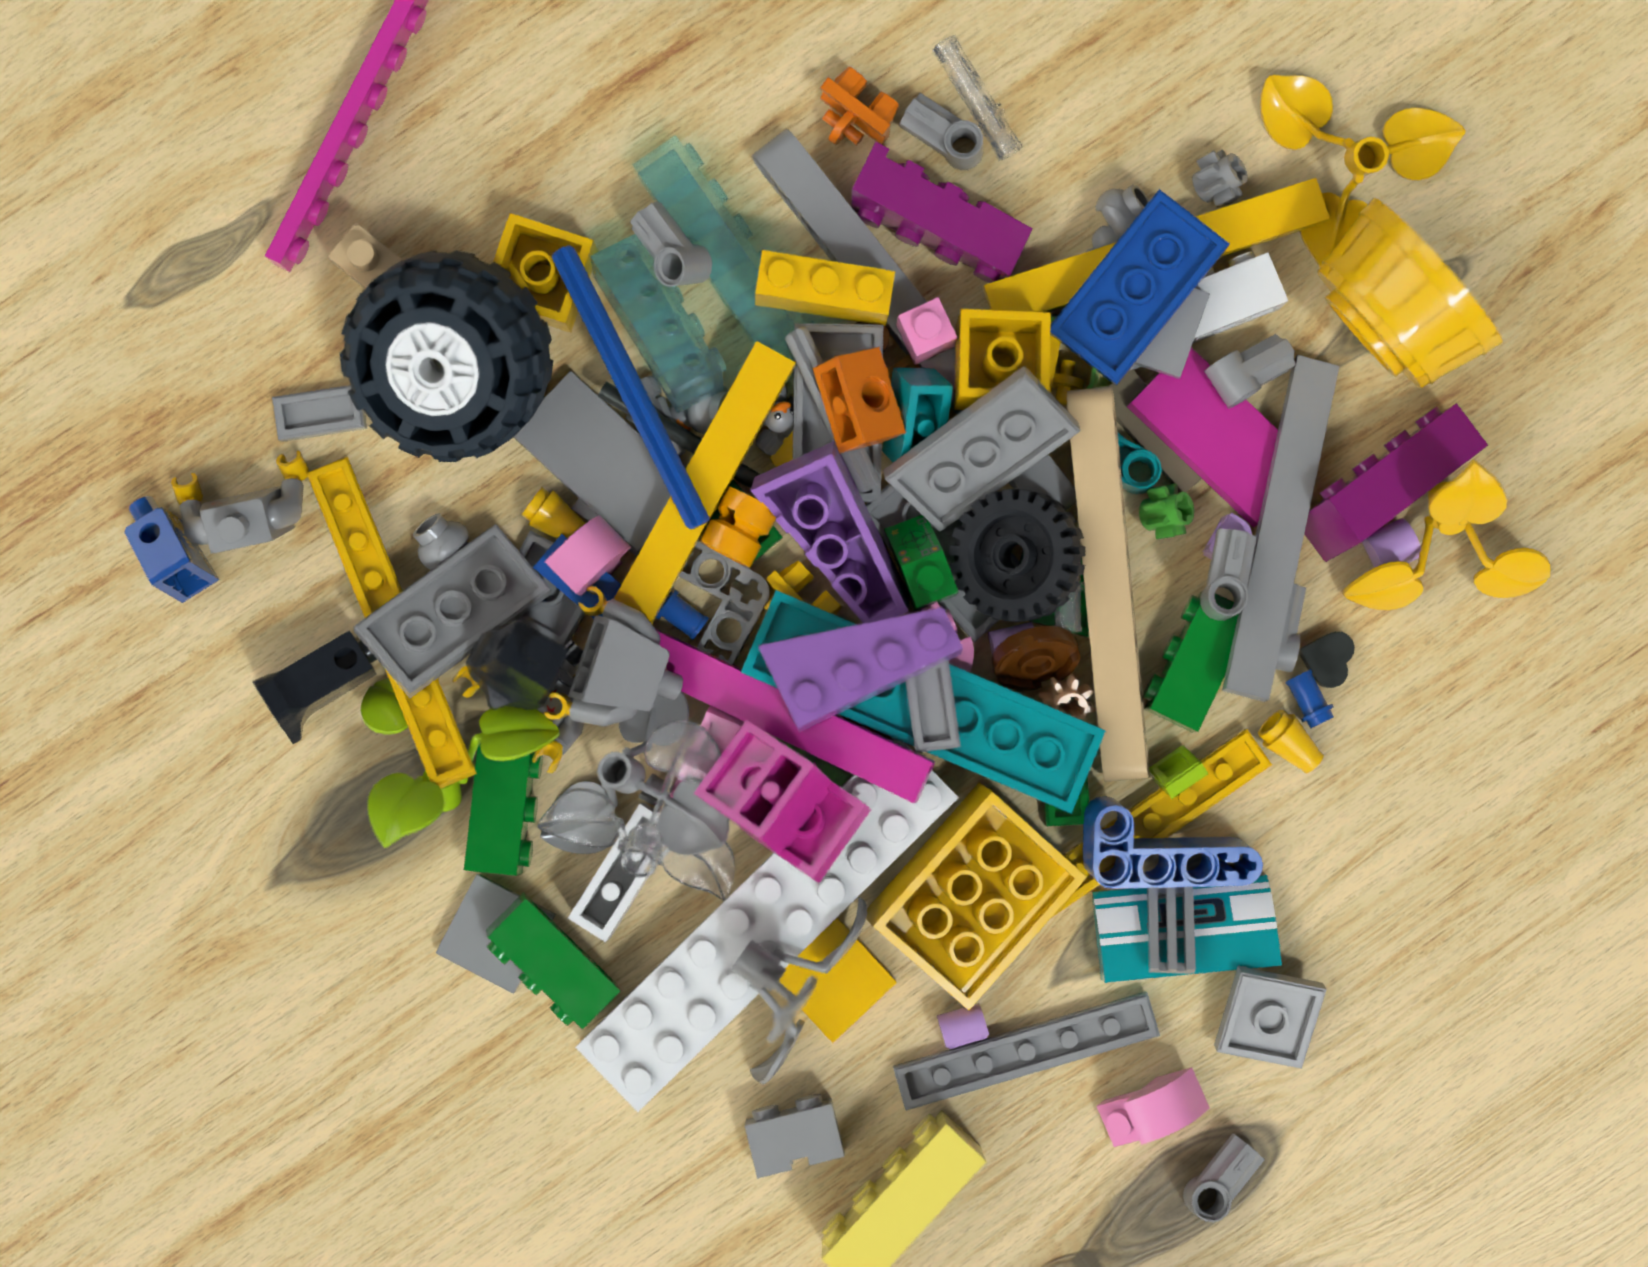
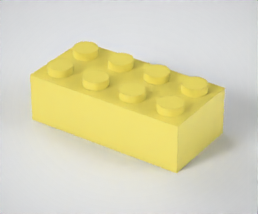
M942 1110L935 1118L928 1114L912 1132L915 1139L905 1151L899 1146L885 1160L882 1165L885 1171L875 1183L870 1179L867 1180L852 1197L855 1203L846 1215L843 1216L838 1212L825 1225L822 1230L825 1236L821 1240L822 1260L829 1267H890L987 1162L981 1146Z

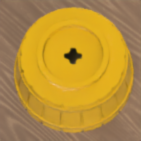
M1372 198L1369 204L1358 213L1359 217L1331 254L1322 261L1323 264L1317 271L1319 277L1330 291L1325 296L1327 303L1353 335L1391 375L1397 377L1400 373H1403L1419 388L1428 384L1432 385L1442 376L1481 355L1485 356L1493 348L1503 343L1502 337L1493 322L1456 275L1400 216L1377 198Z

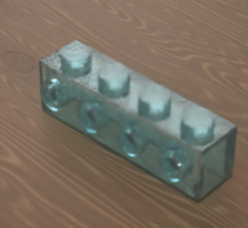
M636 234L591 255L593 275L677 414L723 391V372L727 369L717 348L709 349L702 338L705 336V332L698 317L694 313L688 315L681 304L684 302L679 287H668L658 281L654 272V259Z

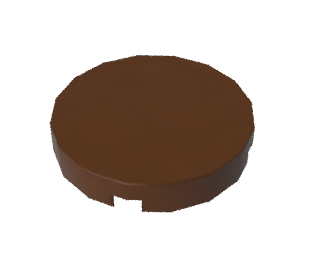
M1037 626L1024 629L1009 636L996 647L991 657L992 667L995 676H997L998 681L1003 686L1014 690H1037L1042 688L1041 682L1047 681L1051 677L1060 682L1075 670L1080 661L1078 642L1069 630L1058 626Z

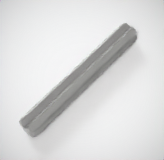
M800 327L785 336V341L833 441H835L813 371L814 367L824 362L808 329ZM865 448L841 453L860 493L867 492L880 484V479Z

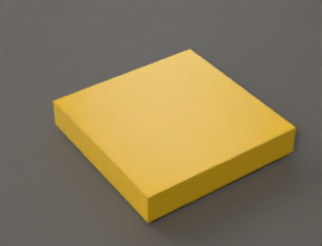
M837 917L797 957L814 962L822 961L844 942L850 930ZM858 939L827 974L789 964L779 980L783 986L797 996L811 975L817 978L816 986L801 1010L832 1043L897 983L892 975Z

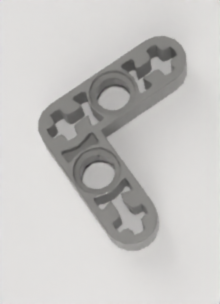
M697 542L695 548L702 551V553L694 560L691 574L681 571L679 577L722 600L697 648L712 655L713 650L705 649L708 641L712 640L720 649L732 651L728 660L721 654L719 659L734 665L764 610V606L768 602L770 596L769 586L766 580L758 573ZM706 560H718L724 567L723 578L715 584L705 583L699 576L700 566ZM732 569L741 572L735 578L736 581L747 586L752 580L759 583L757 591L762 594L759 601L751 599L748 604L741 602L743 594L733 587L730 588L729 595L721 592L730 581ZM726 618L736 619L742 627L740 638L733 643L722 642L717 636V626Z

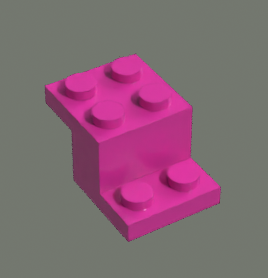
M748 720L744 722L694 792L699 799L733 821L754 840L818 884L871 811L865 803L833 783L815 764Z

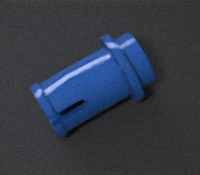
M678 590L670 591L656 618L659 620L663 617L676 628L690 636V639L694 640L709 617L704 616L677 596Z
M1308 670L1286 681V684L1289 686L1304 715L1301 718L1302 723L1306 721L1311 729L1334 718L1330 710L1334 706L1333 704H1327L1312 675V671Z

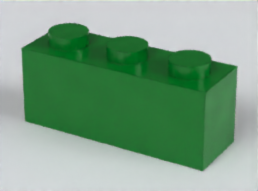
M1200 592L1198 597L1191 595L1181 615V619L1186 621L1179 637L1173 634L1169 639L1162 654V658L1167 660V663L1160 676L1153 674L1143 694V698L1148 700L1144 710L1189 732H1199L1222 684L1227 670L1238 614L1227 620L1209 618L1201 607L1202 592ZM1214 593L1216 604L1220 608L1230 610L1233 607V601Z
M479 744L475 765L477 774L474 775L464 862L465 871L518 876L523 874V866L530 867L533 841L526 840L528 822L535 823L538 809V797L531 796L533 778L540 779L543 755L539 756L535 763L532 762L535 752L513 760L496 761L486 758L482 754L481 744Z
M524 892L486 929L487 938L491 940L486 946L489 951L504 965L511 960L522 971L518 976L520 981L536 996L543 991L554 1002L549 1008L567 1026L574 1021L583 1030L621 992L617 983Z

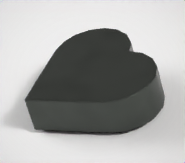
M1335 631L1300 648L1299 654L1307 669L1312 671V675L1318 685L1323 688H1334L1343 684L1348 676L1346 663L1352 658L1355 645L1348 634Z

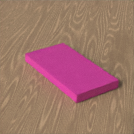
M1191 347L1180 379L1159 373L1127 408L1254 528L1258 525L1278 429L1247 400L1228 409L1204 372L1211 365Z

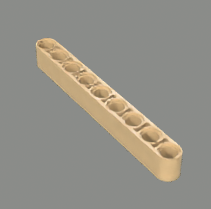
M1113 387L1067 391L1068 412L1079 423L1081 430L1070 439L1078 523L1084 537L1080 539L1081 546L1086 547V556L1082 557V564L1085 565L1083 575L1098 727L1106 730L1100 744L1104 782L1149 779L1147 738Z

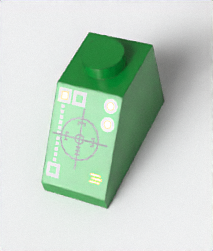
M923 515L884 529L914 611L955 597L959 593L943 549L930 522Z

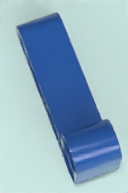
M1096 797L1085 808L1083 864L1087 872L1106 888L1245 886L1255 882L1262 873L1263 862L1261 856L1239 838H1134L1133 816L1129 810L1112 797ZM1110 811H1117V820L1114 825L1107 829H1101L1102 817ZM1201 853L1202 859L1199 866L1194 870L1188 871L1186 865L1189 858L1194 854ZM1158 854L1159 861L1156 867L1150 871H1143V863L1150 855ZM1109 855H1115L1116 861L1113 868L1107 872H1099V865L1102 859ZM1226 862H1235L1234 868Z

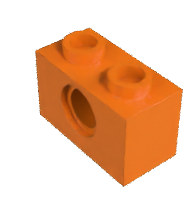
M880 347L840 355L813 368L839 454L880 444L906 433L901 418V410L897 405Z

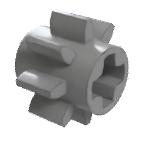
M1224 150L1217 153L1212 151L1197 160L1201 170L1193 175L1192 181L1197 194L1203 201L1210 203L1214 200L1215 205L1218 207L1223 203L1228 205L1243 196L1239 186L1247 182L1248 176L1243 162L1237 155L1230 153L1226 156Z

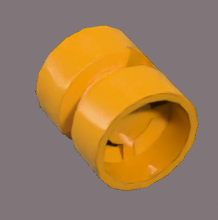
M728 486L717 507L721 515L719 519L710 520L700 542L731 560L751 568L761 549L758 538L759 536L769 534L776 517L763 502Z

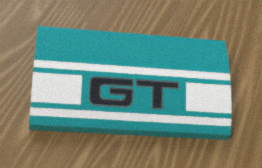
M1260 875L1255 882L1245 886L1193 887L1194 974L1237 970L1238 966L1261 968L1282 965L1277 923L1268 875ZM1125 888L1092 892L1100 977L1104 983L1190 975V973H1149L1147 888ZM1158 896L1159 962H1167L1166 896ZM1176 896L1177 963H1184L1182 896Z

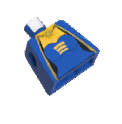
M152 496L142 497L129 506V511L135 522L127 526L124 533L152 586L184 603L219 581L218 576L198 544H193L186 538L180 518L165 508L158 507Z

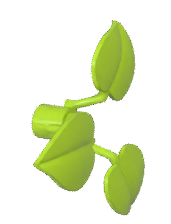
M389 678L380 680L373 686H370L361 702V716L365 725L376 733L386 735L397 734L407 729L408 725ZM512 706L496 710L490 708L479 720L482 733H477L472 737L468 753L473 761L479 744H481L482 754L486 758L496 761L513 760L533 753L550 744L560 736V731L551 720L537 709L525 710ZM426 770L423 776H419L415 780L404 773H393L379 780L369 793L368 815L373 831L383 847L387 848L400 838L427 827L442 812L455 809L462 801L460 784L467 783L468 778L441 789L437 784L430 782Z

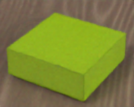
M1181 745L1149 768V773L1153 780L1171 799L1208 775L1202 762L1184 745Z

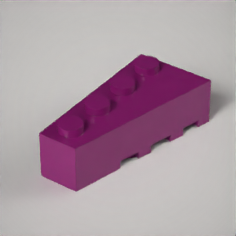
M875 141L852 188L851 207L857 212V215L864 224L874 228H879L880 224L896 231L895 237L910 246L918 247L920 243L935 250L934 255L938 259L954 266L961 262L975 269L973 274L987 283L1010 277L1033 228L984 201H978L976 206L968 203L969 196L962 191L963 189L950 182H938L935 185L929 181L930 178L923 172V167L910 160H907L906 163L898 164L888 159L886 155L889 148Z
M1457 403L1443 412L1437 406L1415 421L1419 427L1417 431L1409 435L1405 429L1384 444L1388 451L1379 459L1373 453L1352 468L1356 474L1353 478L1345 482L1341 477L1320 493L1324 499L1309 509L1304 535L1325 563L1363 542L1488 446L1487 442Z

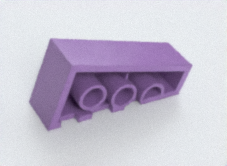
M835 441L754 477L750 491L776 517L775 520L786 533L789 532L805 551L806 557L832 583L831 586L863 624L894 618L908 612L909 595L844 459L838 452Z
M943 607L758 646L799 733L889 690L913 676L915 677L930 670V668L944 661L953 659L961 655L963 651V646Z

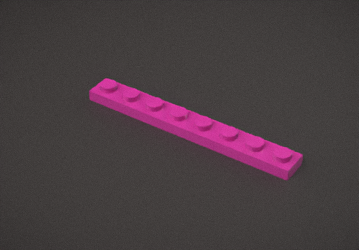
M429 0L394 1L265 254V257L275 266L291 272L294 264H300L305 258L309 248V241L307 239L314 225L319 226L323 222L329 208V203L326 201L334 186L339 187L343 183L348 172V164L346 162L353 148L358 149L364 142L368 132V125L366 123L373 109L379 110L384 103L388 91L385 85L392 72H398L402 67L407 55V48L405 46L411 34H417L422 28L427 13L425 7Z

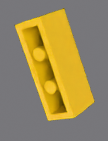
M762 250L755 291V305L885 326L889 315L895 271Z

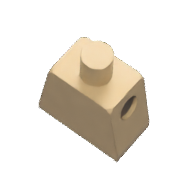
M358 223L351 227L328 255L333 264L364 289L390 267L403 261Z

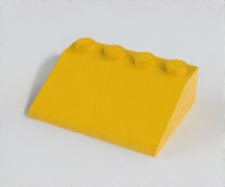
M979 782L867 908L866 919L878 932L966 1009L970 1010L1087 877L995 793Z

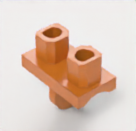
M850 66L834 81L828 77L820 87V90L823 91L820 100L842 116L841 118L831 109L823 116L822 119L834 128L828 140L837 145L846 137L855 145H858L863 139L864 134L854 128L853 125H855L874 141L883 145L890 136L891 123L898 112L899 104L886 93L880 92L869 107L864 105L857 97L866 87L867 80Z

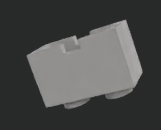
M814 1094L795 1100L796 1107L779 1111L778 1105H770L752 1111L753 1118L746 1119L745 1130L757 1179L792 1170V1160L808 1157L809 1165H814L844 1157V1146L832 1098L822 1100L821 1094Z

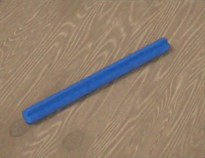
M571 245L558 249L552 254V260L688 529H695L709 521V515L576 250Z

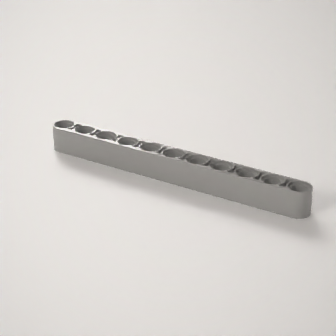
M785 129L752 155L754 163L831 261L895 271L886 326L892 338L904 353L910 356L897 329V317L926 303V300L797 138L788 129ZM955 347L918 363L920 368H935L953 385L950 404L953 410ZM954 410V412H955L957 415L960 414L962 411H964V410ZM1049 455L1009 482L1013 489H1026L1049 496L1051 499L1064 505L1065 511L1076 503L1074 486Z

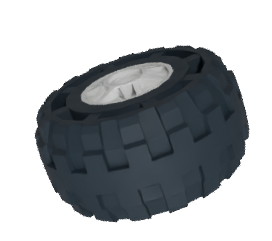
M435 250L417 254L393 265L375 278L356 298L357 302L352 311L346 316L341 333L344 335L343 341L345 342L344 349L340 352L341 372L343 377H349L352 388L348 391V394L357 411L364 410L373 422L369 426L380 437L385 439L389 436L400 443L399 449L418 458L423 454L432 455L433 459H438V462H458L462 458L475 456L477 459L494 452L497 448L510 441L533 417L545 397L544 394L552 376L553 360L550 359L549 344L552 338L547 322L540 319L535 308L538 302L527 287L522 290L510 279L511 272L495 262L488 264L480 261L473 253L458 250L452 253H438Z

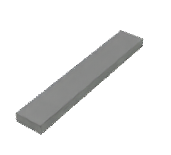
M1142 992L894 1065L893 1069L905 1110L907 1111L1158 1037L1160 1033L1148 993Z

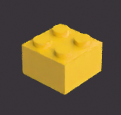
M509 213L493 262L511 272L510 279L522 290L527 287L538 302L535 308L541 320L547 322L548 326L571 333L578 310L552 260V254L562 247L571 245L576 250L590 278L599 252L594 240Z
M960 310L956 322L954 410H965L1023 366L1050 392L1051 312Z

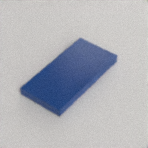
M1159 189L1051 323L1050 334L1117 386L1229 247L1230 243Z

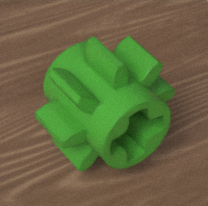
M1176 483L1148 489L1149 498L1142 500L1139 507V517L1144 528L1148 531L1155 530L1156 539L1186 534L1184 525L1190 524L1194 518V504L1191 497L1186 492L1178 493Z

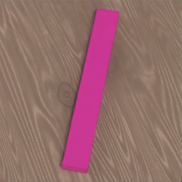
M656 629L660 635V646L669 651V659L665 670L683 677L682 692L744 722L748 720L763 731L912 803H918L935 761L839 715H835L799 733L778 688L741 673L742 669Z

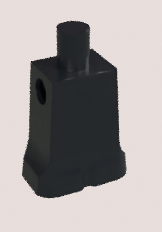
M516 620L501 630L483 633L469 655L466 665L471 678L484 691L487 705L491 709L496 710L512 706L525 710H534L545 705L561 676L559 669L570 650L525 623Z
M349 630L286 668L260 677L252 682L273 717L294 745L302 739L303 726L313 713L377 675L371 665L377 658L361 639L356 641Z

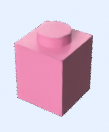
M939 297L897 317V329L914 365L955 347L957 335Z

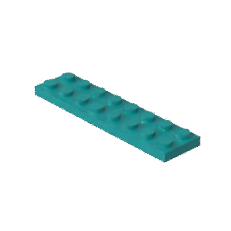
M776 590L741 673L777 688L758 646L846 628L857 624ZM949 664L960 747L926 752L1063 811L1072 813L1106 730ZM906 681L839 713L843 717L915 747Z

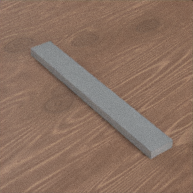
M1297 355L1294 358L1296 365L1291 368L1255 535L1257 538L1247 585L1248 602L1246 607L1238 614L1222 688L1224 692L1262 702L1268 701L1271 694L1340 367L1301 355Z

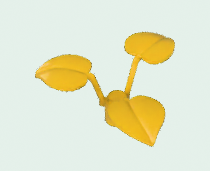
M1270 75L1266 78L1261 92L1260 111L1262 121L1267 133L1278 145L1291 150H1299L1305 147L1312 135H1314L1319 140L1343 146L1347 149L1344 162L1347 169L1353 174V178L1342 191L1341 197L1329 192L1322 193L1330 219L1326 223L1299 231L1302 241L1319 267H1321L1322 261L1331 254L1359 217L1358 213L1368 205L1361 200H1348L1356 186L1363 182L1364 176L1383 169L1388 162L1389 154H1391V167L1399 176L1411 181L1428 179L1444 167L1456 145L1466 132L1462 125L1445 114L1425 108H1406L1393 114L1383 126V137L1388 146L1377 137H1366L1355 142L1351 138H1342L1322 132L1319 129L1331 119L1333 103L1328 89L1318 80L1303 75Z
M1472 460L1452 481L1441 482L1428 491L1430 515L1424 517L1425 531L1417 566L1412 569L1411 565L1404 561L1382 564L1355 579L1342 592L1346 599L1376 610H1395L1414 602L1423 592L1422 581L1418 578L1425 572L1434 528L1439 529L1445 535L1458 534L1465 529L1481 563L1485 566V568L1474 575V584L1479 591L1488 596L1512 598L1534 591L1550 578L1551 568L1548 558L1543 553L1531 548L1507 550L1498 555L1495 560L1487 556L1471 523L1485 524L1498 518L1507 507V498L1503 487L1496 477L1481 464Z

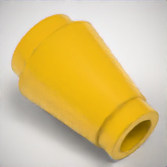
M543 487L539 489L521 514L530 521L529 526L555 538L563 534L568 539L586 524L554 490L550 493Z
M1278 710L1262 724L1258 731V735L1263 739L1262 744L1264 747L1301 769L1305 774L1313 771L1324 758V754L1319 751L1294 714L1288 715L1284 710Z

